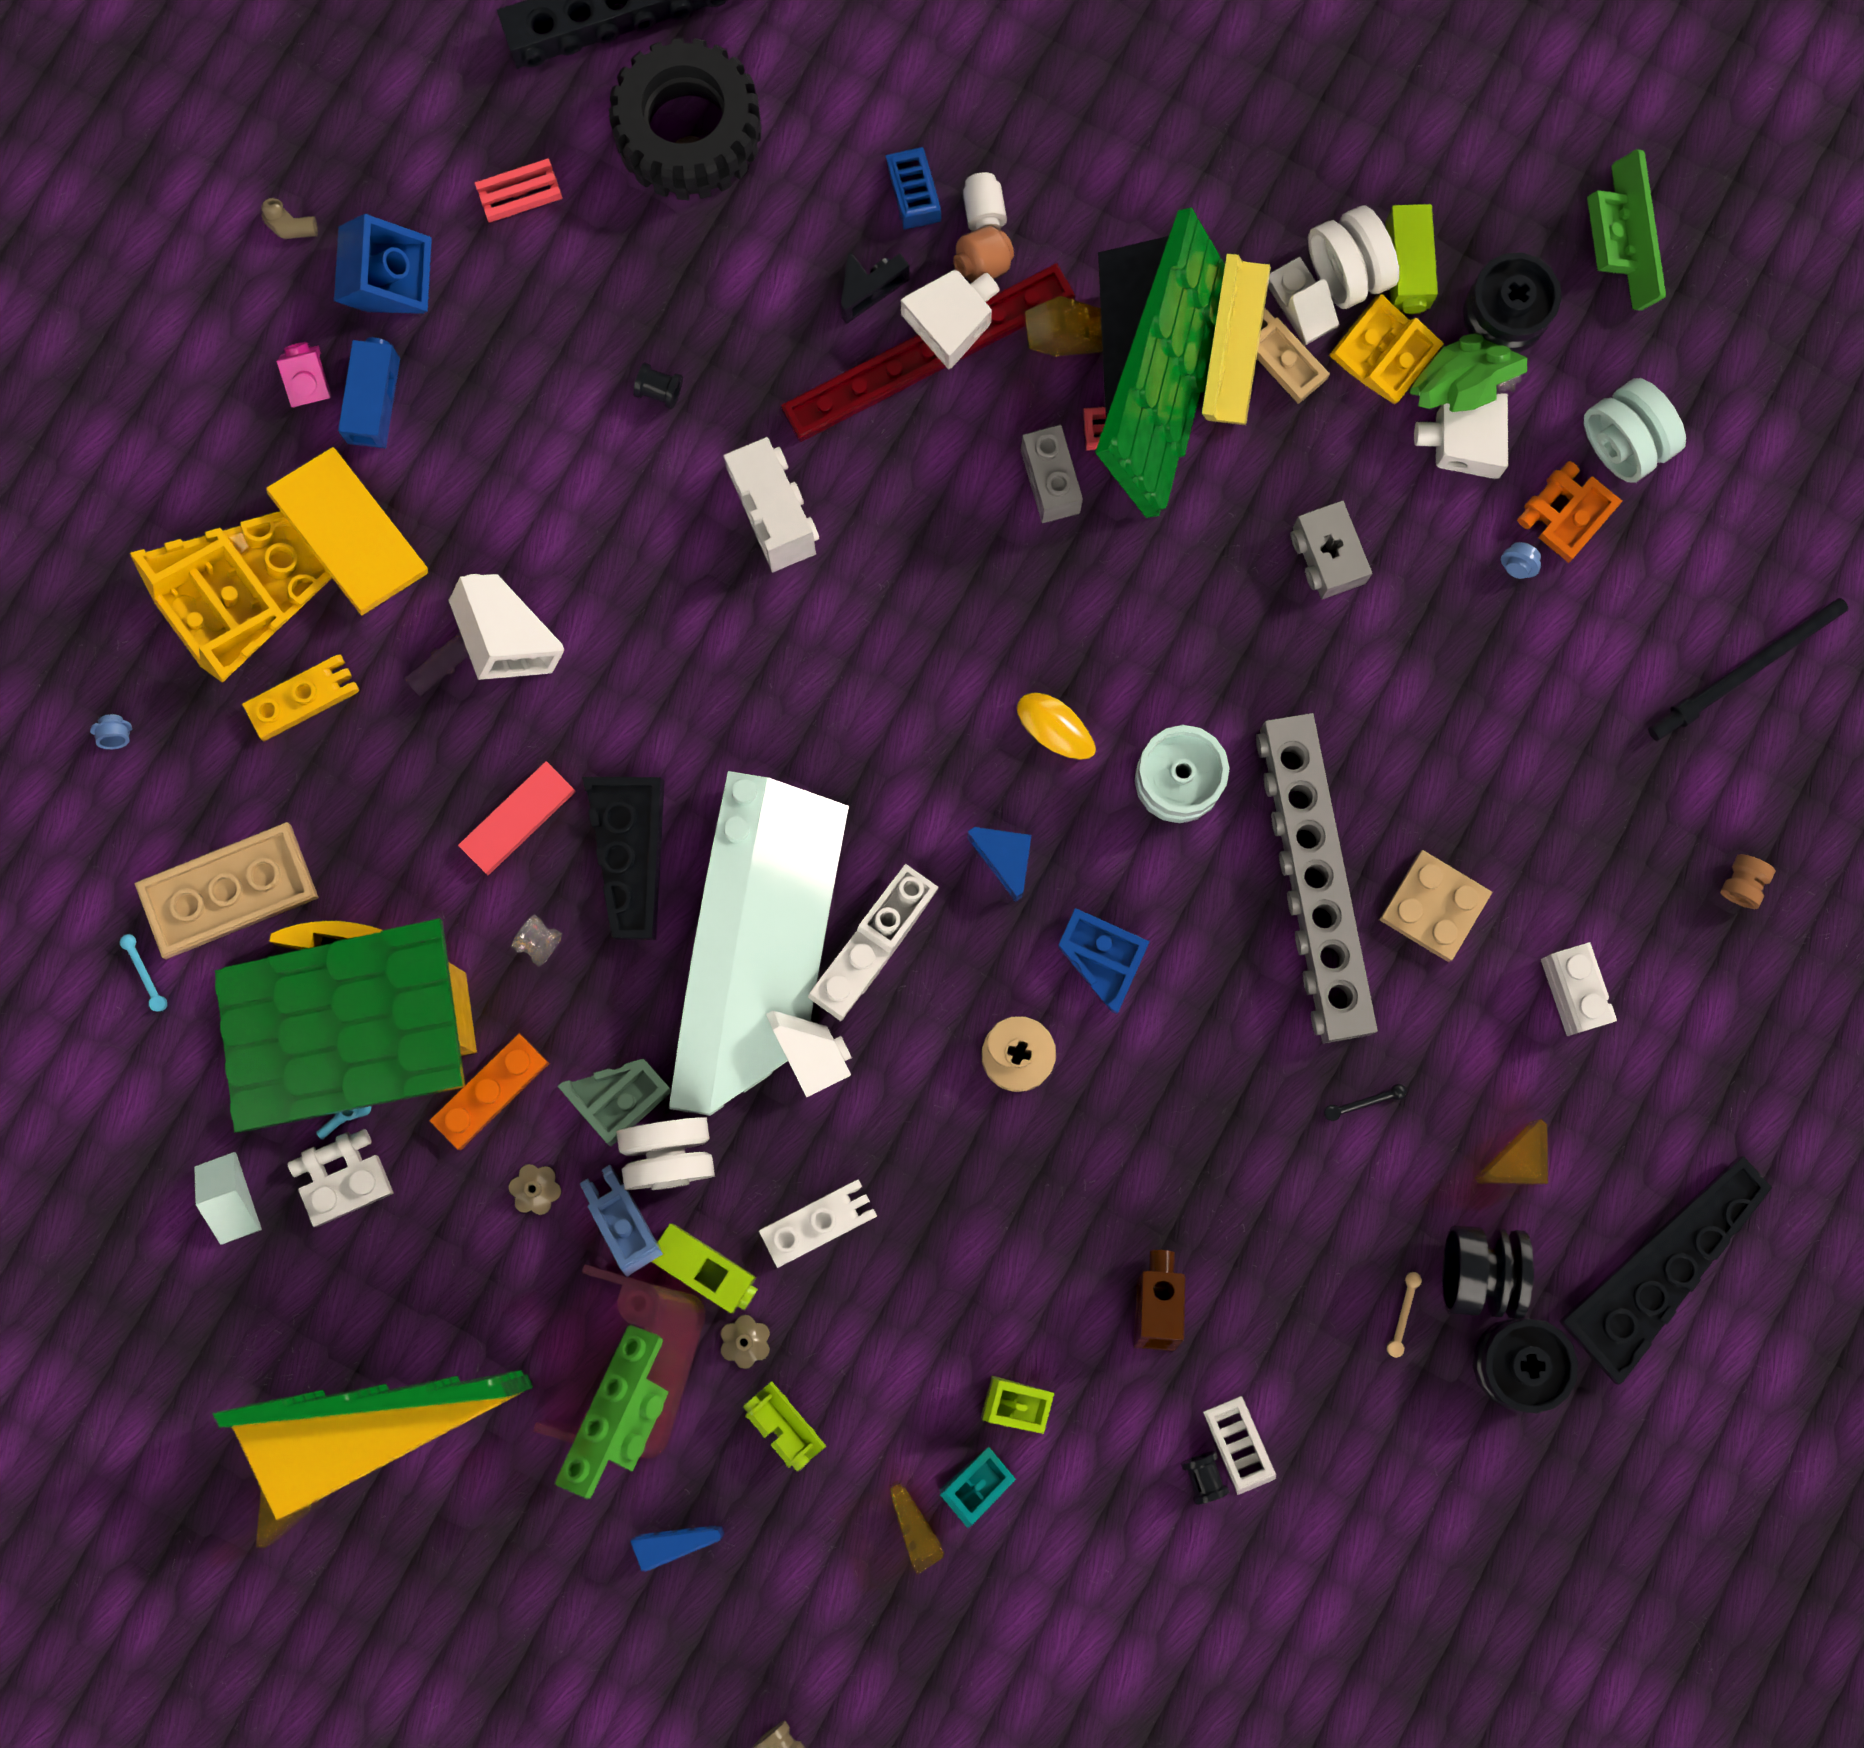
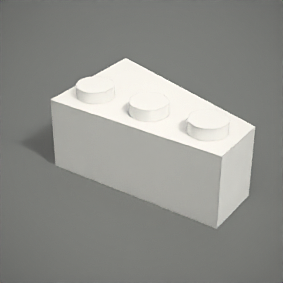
M768 437L723 455L728 473L772 573L816 555L814 541L820 538L811 517L806 518L800 506L804 502L796 483H789L784 470L788 469V465L781 448L773 449Z

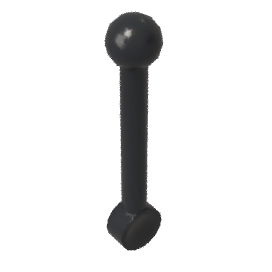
M1396 1084L1390 1091L1339 1107L1337 1105H1329L1324 1110V1116L1329 1121H1336L1341 1114L1392 1098L1402 1100L1407 1095V1089L1402 1084Z

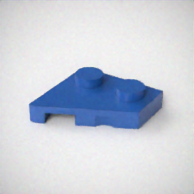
M1075 908L1058 948L1108 1009L1118 1014L1150 941Z

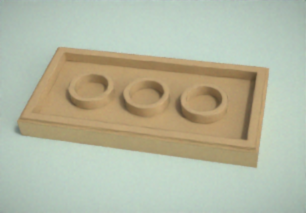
M288 822L135 883L160 954L164 959H169L319 898L292 826Z

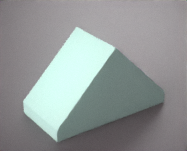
M236 1152L195 1166L196 1206L220 1245L262 1230Z

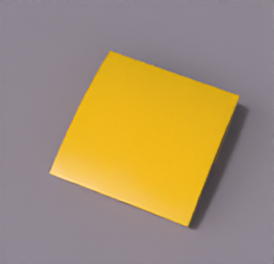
M1380 294L1372 300L1329 356L1364 385L1388 401L1396 404L1444 343L1418 318L1409 320L1384 295Z

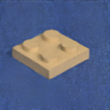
M1422 850L1419 852L1379 920L1447 962H1450L1455 957L1493 892Z

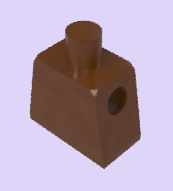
M1151 1250L1149 1271H1143L1138 1278L1133 1348L1175 1351L1184 1340L1185 1274L1174 1273L1175 1252ZM1154 1291H1162L1166 1295L1167 1300L1158 1299L1154 1295Z

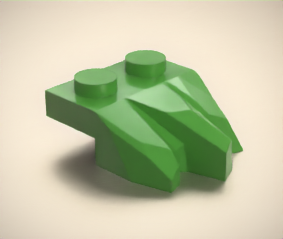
M1465 335L1459 341L1441 349L1411 387L1410 394L1420 396L1418 407L1431 409L1449 403V410L1451 412L1474 410L1497 400L1496 385L1526 373L1527 357L1511 351L1507 346H1500L1485 340L1481 335Z

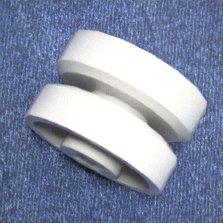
M1366 205L1359 206L1342 214L1339 223L1331 220L1310 229L1308 246L1319 280L1325 278L1332 301L1341 309H1348L1365 301L1368 291L1372 294H1379L1397 285L1399 281V264L1393 243L1382 221Z
M707 1118L664 1121L617 1131L620 1153L626 1156L646 1155L647 1157L645 1160L628 1163L622 1168L625 1190L674 1188L689 1185L691 1181L715 1177L711 1154L707 1152H685L686 1148L703 1145L710 1139Z

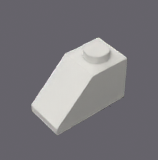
M776 1011L766 1014L806 1097L851 1076L845 1061L852 1057L841 1036L833 1039L828 1027L822 1024Z

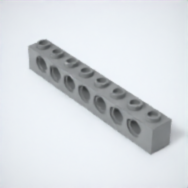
M1309 713L1265 721L1260 729L1261 734H1256V745L1259 757H1266L1268 773H1264V786L1267 796L1274 797L1276 812L1271 814L1272 826L1275 836L1282 837L1284 851L1279 853L1280 866L1283 875H1289L1292 891L1287 892V901L1291 915H1297L1300 930L1295 931V941L1299 955L1305 954L1308 970L1303 971V982L1307 995L1313 994L1316 1011H1311L1313 1031L1315 1035H1321L1323 1044L1370 1036L1378 1032L1314 714ZM1285 752L1295 754L1300 761V767L1295 770L1286 768L1281 762V754ZM1292 791L1303 793L1308 801L1307 808L1297 809L1293 807L1289 802V793ZM1307 830L1311 832L1315 837V847L1311 849L1302 847L1297 842V831ZM1314 869L1321 873L1323 877V886L1321 888H1312L1306 883L1304 878L1306 870ZM1314 909H1324L1330 914L1331 925L1329 928H1320L1314 923L1312 918ZM1330 948L1338 954L1339 965L1337 968L1331 969L1322 963L1320 958L1322 949ZM1331 988H1339L1345 992L1347 1005L1344 1009L1335 1008L1329 1002L1328 994Z

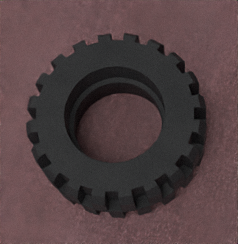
M672 38V44L662 46L661 42L650 45L651 52L646 55L638 52L631 58L632 67L630 69L627 67L621 69L617 76L619 86H613L610 94L609 120L616 147L621 155L624 166L629 173L635 174L636 181L646 188L653 184L655 193L667 197L669 192L676 193L677 200H689V194L699 193L700 199L711 197L710 190L717 187L721 192L732 186L731 178L733 176L741 179L748 171L747 161L753 162L758 153L757 142L761 140L762 128L758 96L756 95L755 84L751 76L745 73L744 65L736 57L728 59L727 50L719 45H714L712 49L708 48L706 40L694 38L693 44L684 43L683 38ZM697 96L715 104L722 111L723 116L718 126L705 138L692 143L680 144L666 141L650 129V122L654 114L662 105L674 98Z

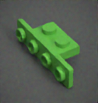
M1636 149L1612 164L1615 193L1596 191L1589 195L1587 200L1598 271L1627 274L1633 310L1642 311L1664 299L1666 291L1645 152Z
M632 1325L627 1327L556 1478L555 1484L583 1498L590 1499L608 1460L633 1472L639 1457L645 1449V1443L663 1410L664 1402L669 1391L646 1379L663 1343L662 1337Z

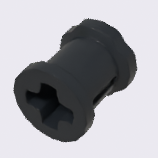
M643 363L635 380L633 396L639 399L646 396L664 402L666 408L673 409L681 392L683 376L677 373L670 376L653 370L650 364Z
M1216 1451L1196 1455L1181 1462L1182 1470L1188 1472L1196 1495L1193 1497L1196 1505L1220 1499L1230 1493L1228 1486L1223 1485L1215 1461L1218 1459Z

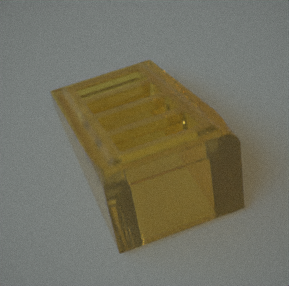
M897 1480L891 1484L890 1495L913 1570L918 1575L944 1558V1548L903 1483Z

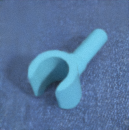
M371 1106L336 1113L331 1120L316 1132L317 1136L320 1139H324L347 1120H354L368 1115L371 1111Z

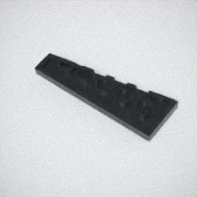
M1744 1156L1736 1158L1559 1322L1615 1384L1620 1385L1650 1348L1652 1340L1662 1327L1667 1325L1677 1311L1675 1310L1688 1293L1693 1292L1699 1284L1701 1276L1711 1263L1719 1258L1729 1245L1731 1237L1739 1232L1772 1187Z

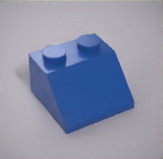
M363 214L338 227L334 301L366 312L422 314L428 312L432 237L368 214Z

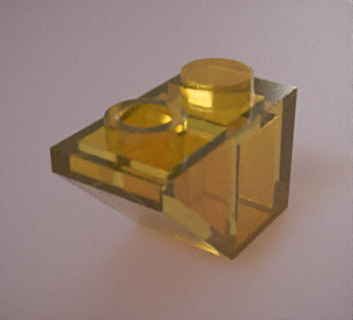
M1059 296L1025 311L1029 349L1052 356L1103 352L1101 308Z

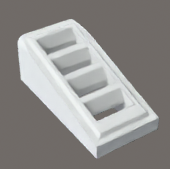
M1242 1396L1203 1412L1237 1495L1276 1479L1275 1471ZM1240 1413L1241 1421L1222 1429L1219 1428L1218 1421ZM1245 1429L1247 1430L1249 1436L1226 1445L1224 1438ZM1250 1446L1254 1447L1255 1453L1233 1461L1231 1454ZM1260 1462L1263 1469L1240 1478L1239 1470Z

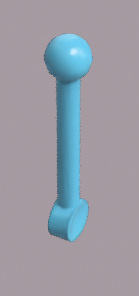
M131 934L123 935L120 939V946L128 951L150 995L149 1007L156 1012L164 1011L167 1007V1000L165 997L158 995L135 948V937Z

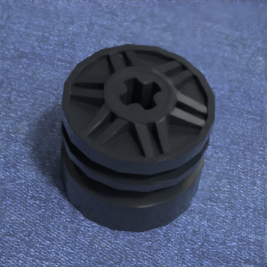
M1452 1226L1447 1234L1442 1270L1443 1298L1448 1314L1480 1315L1485 1299H1487L1488 1309L1492 1317H1503L1506 1312L1509 1318H1524L1529 1308L1534 1282L1533 1252L1528 1233L1526 1231L1514 1230L1508 1235L1505 1229H1496L1491 1236L1488 1246L1486 1234L1481 1227Z

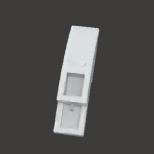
M905 864L859 924L855 934L811 990L808 998L842 1021L910 931L938 890V886Z

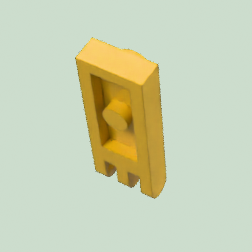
M341 655L333 656L244 702L242 705L259 738L266 741L358 693L359 688L356 682L349 683L341 688L339 687L340 684L352 678L348 668L334 674L332 673V671L345 664Z

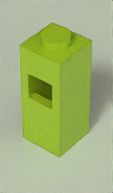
M1432 204L1392 205L1385 225L1396 251L1399 264V281L1396 286L1390 288V301L1398 310H1403L1404 313L1417 314L1430 309L1438 295Z
M673 1223L669 1224L657 1244L663 1255L651 1261L652 1263L729 1313H735L738 1307L745 1311L758 1291L757 1288L752 1286L757 1277Z

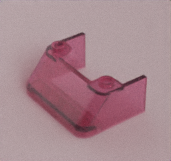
M593 1264L584 1265L582 1273L622 1285L618 1298V1310L627 1322L644 1327V1330L663 1338L661 1348L646 1379L669 1391L664 1402L663 1410L645 1443V1449L640 1458L656 1457L666 1449L669 1443L706 1320V1307L703 1301L692 1293L634 1276H626L624 1273ZM586 1414L583 1416L579 1428L543 1419L535 1424L533 1431L573 1443Z

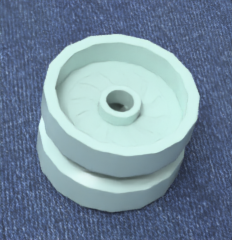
M1642 378L1630 380L1617 389L1612 398H1604L1584 414V427L1594 451L1608 469L1626 482H1638L1657 467V463L1667 462L1680 453L1686 445L1684 426L1675 407L1655 385Z
M1180 725L1166 728L1151 738L1137 763L1134 781L1138 797L1149 812L1164 821L1184 823L1197 820L1212 809L1227 786L1230 768L1226 751L1214 736L1198 727ZM1178 769L1187 772L1185 779L1179 778L1176 775Z

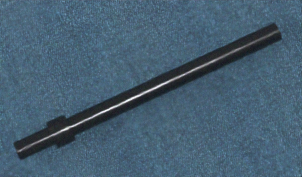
M1842 598L1836 599L1690 700L1687 698L1681 700L1671 707L1670 714L1648 728L1650 736L1655 741H1659L1679 726L1686 727L1700 717L1699 713L1847 612L1849 610L1847 603Z

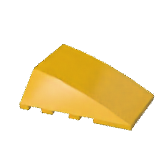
M281 511L243 521L241 526L222 531L221 528L206 531L205 536L183 542L181 539L164 543L162 548L145 552V549L130 553L155 605L200 667L222 683L332 579Z

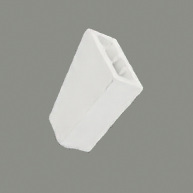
M470 574L459 578L449 603L478 680L552 673L564 652L562 643L499 575Z

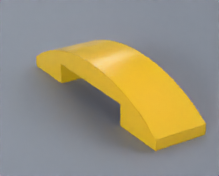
M344 921L308 922L271 933L269 942L279 947L303 950L321 946L322 938L345 940L378 933L382 930L368 925Z

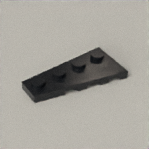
M582 777L584 789L588 794L590 810L588 811L591 826L594 827L598 849H596L598 864L601 866L603 874V891L612 938L616 940H656L665 780L661 777Z

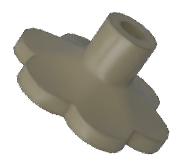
M528 1164L520 1169L519 1177L512 1179L509 1184V1191L515 1197V1207L518 1211L523 1213L533 1211L539 1215L549 1212L551 1203L558 1200L561 1196V1187L555 1182L556 1174L552 1168L544 1166L538 1169L536 1166ZM534 1185L536 1191L531 1193L530 1188Z
M749 1315L740 1316L735 1324L730 1323L722 1328L721 1337L724 1341L721 1347L722 1356L726 1360H735L740 1368L747 1369L752 1367L756 1360H763L769 1355L770 1347L766 1342L770 1336L769 1328L763 1323H755V1320ZM743 1338L747 1339V1346L741 1345V1340Z

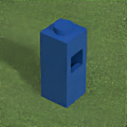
M371 337L367 338L366 342L356 340L352 342L338 432L347 444L386 448L400 357L393 345L386 340Z

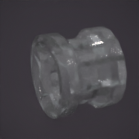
M533 915L521 927L513 940L511 948L519 953H527L531 956V962L541 966L556 949L561 940L562 933L555 928L548 929L543 925L541 918Z

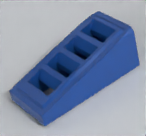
M920 147L886 155V162L903 230L941 222V208L924 148ZM918 160L919 166L901 170L897 168V164ZM921 173L922 178L901 182L900 178ZM923 186L925 188V191L908 195L904 193L905 190ZM925 199L928 200V204L910 208L907 204Z
M706 1526L639 1534L631 1539V1544L641 1571L644 1570L646 1572L716 1543L723 1538L725 1533L722 1526Z

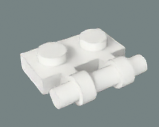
M366 1129L352 1135L346 1132L337 1136L336 1142L317 1150L315 1147L301 1152V1157L288 1162V1167L293 1177L309 1172L312 1177V1183L298 1190L313 1227H319L394 1194L379 1156L374 1155L362 1161L358 1149L372 1144ZM343 1156L348 1167L328 1175L324 1164Z

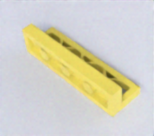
M1235 254L1226 255L1202 415L1207 421L1246 425L1271 267L1269 264L1242 262L1239 255Z

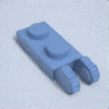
M609 1165L602 1169L605 1181L612 1189L611 1192L600 1198L598 1189L588 1178L581 1182L580 1186L590 1203L588 1208L622 1272L629 1276L663 1255L629 1190L624 1189V1184L621 1183L618 1175L612 1166Z

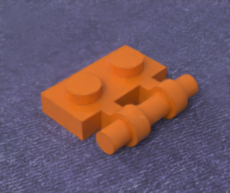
M1568 461L1561 470H1555L1547 478L1548 485L1538 496H1532L1524 505L1525 511L1517 519L1518 523L1528 530L1537 520L1545 523L1548 527L1538 538L1568 563L1622 502L1619 497L1593 476L1589 478L1583 487L1576 483L1573 479L1580 472V469L1571 461ZM1559 495H1564L1570 502L1559 513L1550 505Z

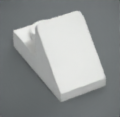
M1300 257L1270 273L1268 288L1304 345L1311 343L1339 326L1327 281L1323 278L1316 282Z

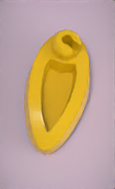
M1029 693L1019 700L1017 713L1021 723L1038 743L1052 752L1073 759H1089L1095 754L1096 747L1090 733L1078 716L1063 702L1041 693Z

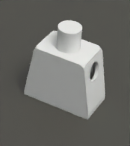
M953 270L901 299V315L942 363L950 369L989 327L992 310L986 302L999 292V287L986 272L969 284L959 271Z
M1497 394V400L1468 411L1451 412L1449 410L1450 404L1447 403L1441 405L1438 410L1436 422H1416L1414 444L1415 446H1436V465L1439 468L1499 479L1508 467V394Z

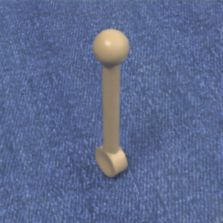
M1416 1272L1409 1273L1405 1278L1407 1290L1395 1336L1386 1347L1387 1353L1392 1357L1397 1358L1404 1353V1346L1401 1343L1415 1289L1422 1282L1421 1276Z

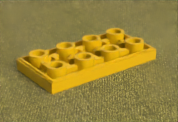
M334 447L266 488L269 497L361 616L428 574L427 566Z

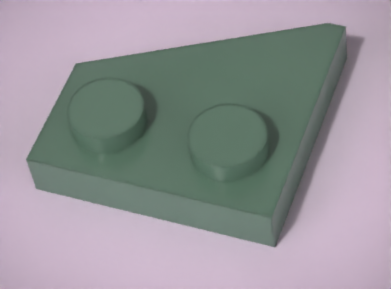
M644 1059L626 1063L623 1067L615 1070L606 1069L595 1072L594 1076L574 1082L568 1080L557 1086L609 1146L618 1141L617 1131L634 1127L671 1093V1088Z

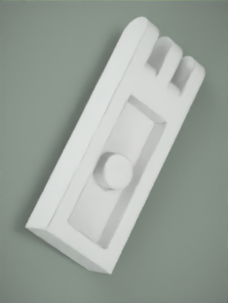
M859 1179L759 1230L777 1268L877 1217L874 1209L867 1210L860 1216H858L855 1210L870 1202L866 1194L853 1201L848 1196V1194L854 1193L862 1187Z

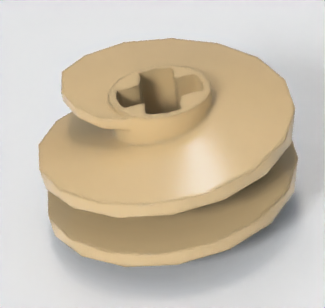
M1009 1017L998 1022L986 1036L981 1052L983 1068L990 1080L1002 1089L1013 1092L1032 1090L1041 1085L1053 1070L1056 1061L1055 1043L1050 1032L1040 1022L1028 1017ZM1018 1044H1022L1026 1047L1024 1053L1030 1054V1060L1023 1059L1019 1065L1011 1062L1013 1056L1007 1055L1008 1049L1015 1050Z

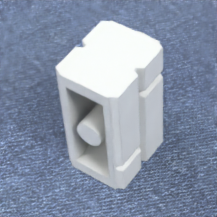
M1590 942L1550 954L1541 959L1567 1036L1617 1021L1612 1004L1607 1002L1609 996Z

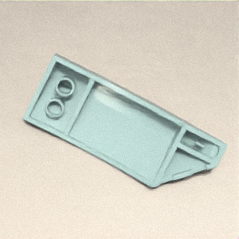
M728 771L697 925L669 1109L710 1116L724 1107L726 1102L743 1091L745 1093L770 1076L772 1071L788 1061L766 1014L776 1011L811 1021L814 1002L808 996L818 980L849 806L771 778Z

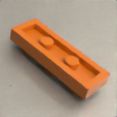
M519 1033L429 1121L457 1150L461 1151L550 1063Z

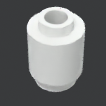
M977 173L968 177L965 181L966 187L963 189V197L969 228L975 231L985 226H992L999 231L1007 222L1001 184L996 181L995 175L991 173Z

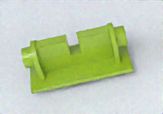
M772 1381L743 1406L748 1412L745 1417L753 1423L764 1438L772 1431L778 1436L770 1445L784 1460L788 1468L793 1466L798 1472L826 1447L813 1428L807 1424L788 1401L787 1397L781 1393Z

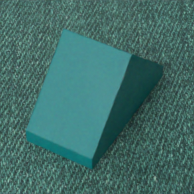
M988 1447L941 1487L939 1492L949 1507L964 1525L969 1528L1016 1479L990 1447Z

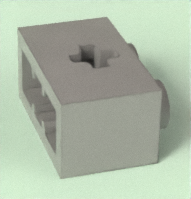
M1058 425L1024 434L1022 436L1021 453L1041 522L1046 523L1080 514L1083 498L1062 426Z
M1344 501L1298 516L1293 526L1294 531H1291L1292 543L1298 554L1303 553L1308 565L1305 568L1307 581L1312 590H1318L1321 600L1367 583L1373 573ZM1324 545L1328 551L1335 550L1336 554L1333 558L1329 552L1322 553L1321 550Z

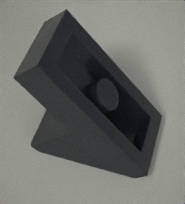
M852 253L848 254L841 299L842 319L846 324L909 281V264L900 253L891 260L884 258L873 266L869 275Z

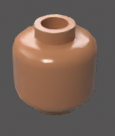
M985 226L962 236L958 240L953 262L955 269L970 282L975 281L985 272L995 279L1004 275L1010 269L1011 260L1014 257V249L1006 233L998 231L992 226Z

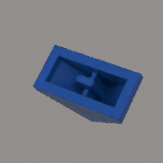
M973 827L968 831L967 839L1015 902L1022 898L1024 892L1031 835Z

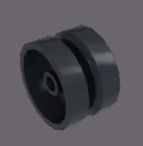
M1523 252L1505 253L1490 260L1479 273L1475 283L1469 290L1463 306L1464 325L1469 334L1481 335L1485 340L1500 346H1507L1511 351L1521 353L1534 346L1556 317L1562 300L1560 282L1552 268L1540 258Z
M1509 1318L1496 1322L1482 1333L1474 1348L1473 1370L1477 1384L1489 1399L1504 1408L1537 1414L1556 1408L1569 1397L1577 1382L1578 1360L1572 1343L1560 1329L1546 1321ZM1521 1361H1528V1367L1525 1371H1522L1520 1368Z

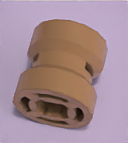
M1739 854L1732 866L1734 872L1732 878L1725 881L1720 893L1726 899L1740 906L1758 909L1764 898L1762 892L1764 885L1770 884L1776 870L1763 860Z

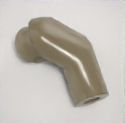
M275 198L267 199L262 203V219L278 237L291 239L318 235L315 217L293 218L283 208L282 202Z

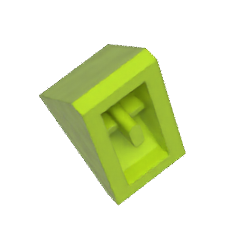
M991 1376L981 1418L986 1422L1044 1434L1054 1393Z

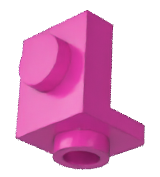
M301 342L285 347V354L279 356L277 364L291 408L329 399L331 392L319 358L321 354L319 346L308 347L307 342Z

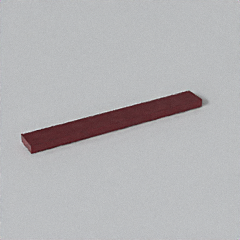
M1055 263L989 299L986 303L992 310L991 323L959 360L1075 301L1076 295L1059 265ZM916 335L782 404L781 410L801 443L946 368V366L923 339Z

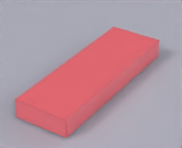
M546 761L458 846L489 875L576 791Z

